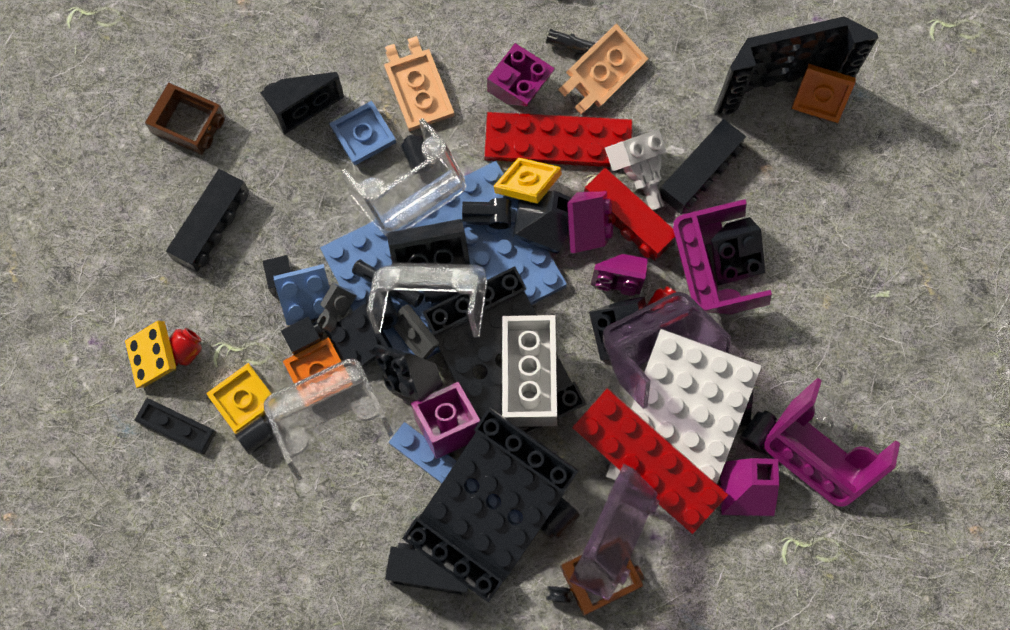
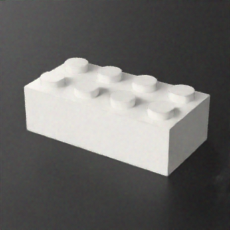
M555 315L502 316V416L517 427L557 426Z

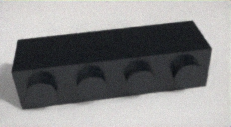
M722 119L661 186V198L680 214L686 208L690 210L699 200L697 197L701 191L706 193L713 185L714 180L712 179L717 173L721 176L730 165L728 161L732 157L736 159L745 148L743 143L746 136L725 119Z
M221 169L217 170L167 248L166 252L172 260L195 272H198L200 267L206 265L209 260L210 251L220 243L223 236L222 232L227 225H231L234 221L236 210L248 198L249 190L244 181Z

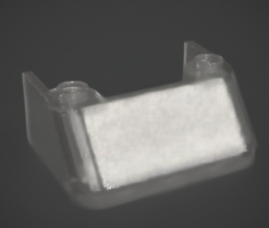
M424 118L420 119L419 123L425 140L421 150L427 160L386 186L378 178H368L358 184L346 169L341 171L349 194L386 236L388 232L411 228L463 193L466 188L465 177L445 141Z
M393 263L378 269L373 276L366 310L374 332L377 334L381 333L388 291H452L461 294H471L468 317L473 336L479 337L487 286L486 272L479 265Z
M355 359L343 360L269 395L264 402V411L286 463L298 481L303 478L294 457L303 453L308 448L309 438L306 431L353 409L357 418L362 421H370L380 417L388 436L394 435L360 362Z

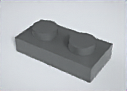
M409 304L402 306L397 312L399 317L398 323L393 327L415 356L427 359L440 343Z

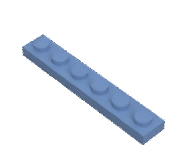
M405 422L388 442L441 484L456 463V460L448 454L436 459L425 437ZM469 478L467 481V487L470 491L477 492L480 485L476 479ZM490 494L488 497L489 504L492 507H500L501 498L497 494ZM516 509L511 510V520L514 523H521L523 521L522 513Z

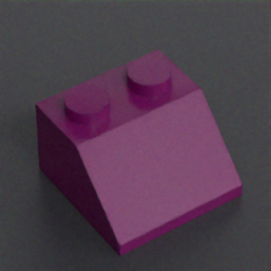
M607 191L577 192L568 202L571 253L604 247L609 242V239H612L613 225L608 220V214L612 212L611 199H607Z

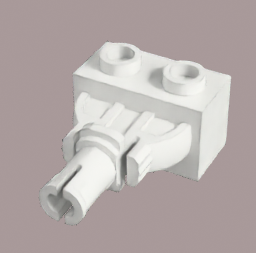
M659 129L605 147L612 171L623 168L626 176L634 181L636 189L640 188V190H643L648 206L652 210L665 206L657 186L659 181L662 180L660 175V154L667 152Z

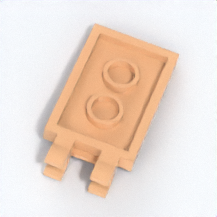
M615 24L566 71L571 78L558 91L565 97L576 88L585 97L574 107L580 114L586 111L593 103L599 108L648 58L625 32Z
M417 36L408 39L411 55L399 58L394 44L385 47L389 63L384 64V68L409 132L454 116L453 108L429 49L422 51Z

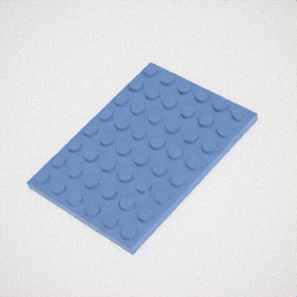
M497 161L320 247L338 284L357 295L350 306L352 311H354L363 304H366V297L372 291L383 290L352 273L353 265L357 260L361 259L395 278L387 239L388 232L457 219L462 220L463 201L489 202L494 198H505L512 202L510 228L493 229L489 225H463L472 277L458 279L460 293L514 266L527 288L525 293L531 305L566 288L567 283L548 250L513 237L519 200L494 192L493 186L504 175ZM425 285V286H420V287H414L413 289H415V290H417V291H419V292L424 293V292H423V287H428V286ZM391 297L396 312L402 306L408 305L407 302L399 298L394 299ZM424 297L419 307L410 306L429 329L422 312L432 306L431 302H425ZM394 327L383 330L393 349L415 355ZM438 347L435 348L429 357L440 352Z

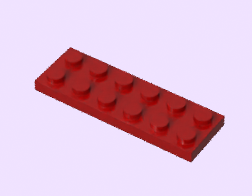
M487 112L484 160L515 162L518 158L544 164L611 167L605 147L632 138V119Z
M608 387L572 427L691 534L702 525L728 496L725 490Z

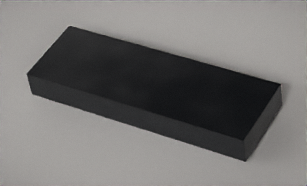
M146 398L134 419L135 422L203 455L216 434L214 429L149 398Z

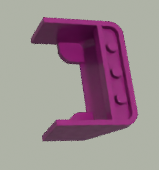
M746 199L683 214L674 221L673 231L693 307L699 312L734 314L770 305L771 290L742 297L734 289L718 291L707 250V245H712L711 239L723 228L722 222L745 217Z
M817 378L790 402L767 435L765 449L772 457L778 459L782 465L830 503L843 507L852 503L896 468L900 443L897 440L879 454L864 446L855 447L849 453H846L809 423L815 414L814 404L822 380Z

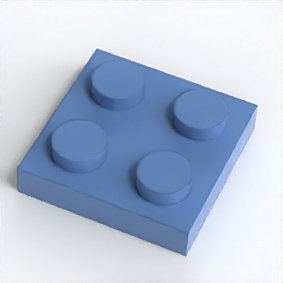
M372 101L329 123L354 166L396 144L394 135Z
M324 264L274 276L275 287L287 325L294 324L306 317H309L310 320L319 318L325 310L320 304L330 289Z

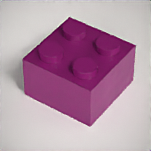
M459 382L432 393L421 401L417 400L411 403L415 421L436 459L468 445L476 433L474 429L480 422V419Z

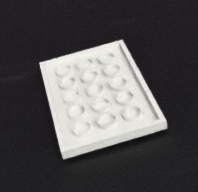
M660 329L631 409L714 482L718 483L761 365ZM610 464L606 477L642 490L615 465Z

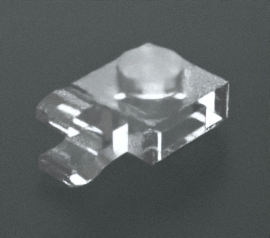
M820 393L817 395L814 404V417L819 421L830 422L833 435L841 438L844 433L839 430L838 425L844 424L845 427L849 428L852 425L851 420L838 413L840 410Z

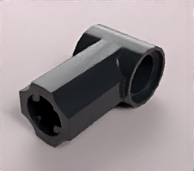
M494 198L489 202L463 201L462 223L463 225H489L493 229H508L511 227L512 202L505 198Z

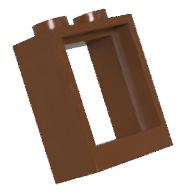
M168 82L145 124L152 134L203 155L204 151L212 145L216 130L222 127L225 114L220 104ZM179 102L210 115L196 141L165 128Z
M619 537L560 566L583 616L643 587L641 582L645 580L643 573L638 565L633 566L629 558L632 555L631 549L627 542H621ZM614 548L631 585L592 604L575 567Z

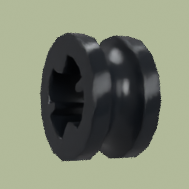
M547 586V590L550 592L549 596H546L547 601L570 603L568 593H571L570 588Z

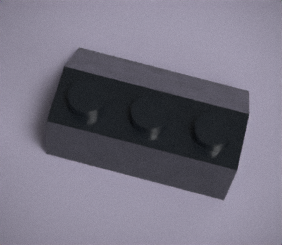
M461 219L387 233L395 279L404 280L406 285L411 288L425 286L427 281L457 276L458 279L472 277L466 235Z

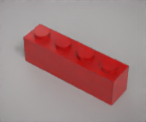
M606 168L585 186L584 192L607 191V199H611L612 212L608 214L609 223L619 228L621 235L627 241H633L638 246L641 254L646 258L650 257L656 261L675 242L673 228Z

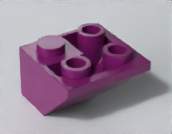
M515 43L487 78V92L506 104L528 106L555 71V68Z
M621 254L595 264L591 285L596 286L597 289L602 291L614 289L628 296L640 295L646 278L648 259Z
M750 458L726 461L720 475V487L728 493V496L721 503V515L774 517L779 490L778 459Z

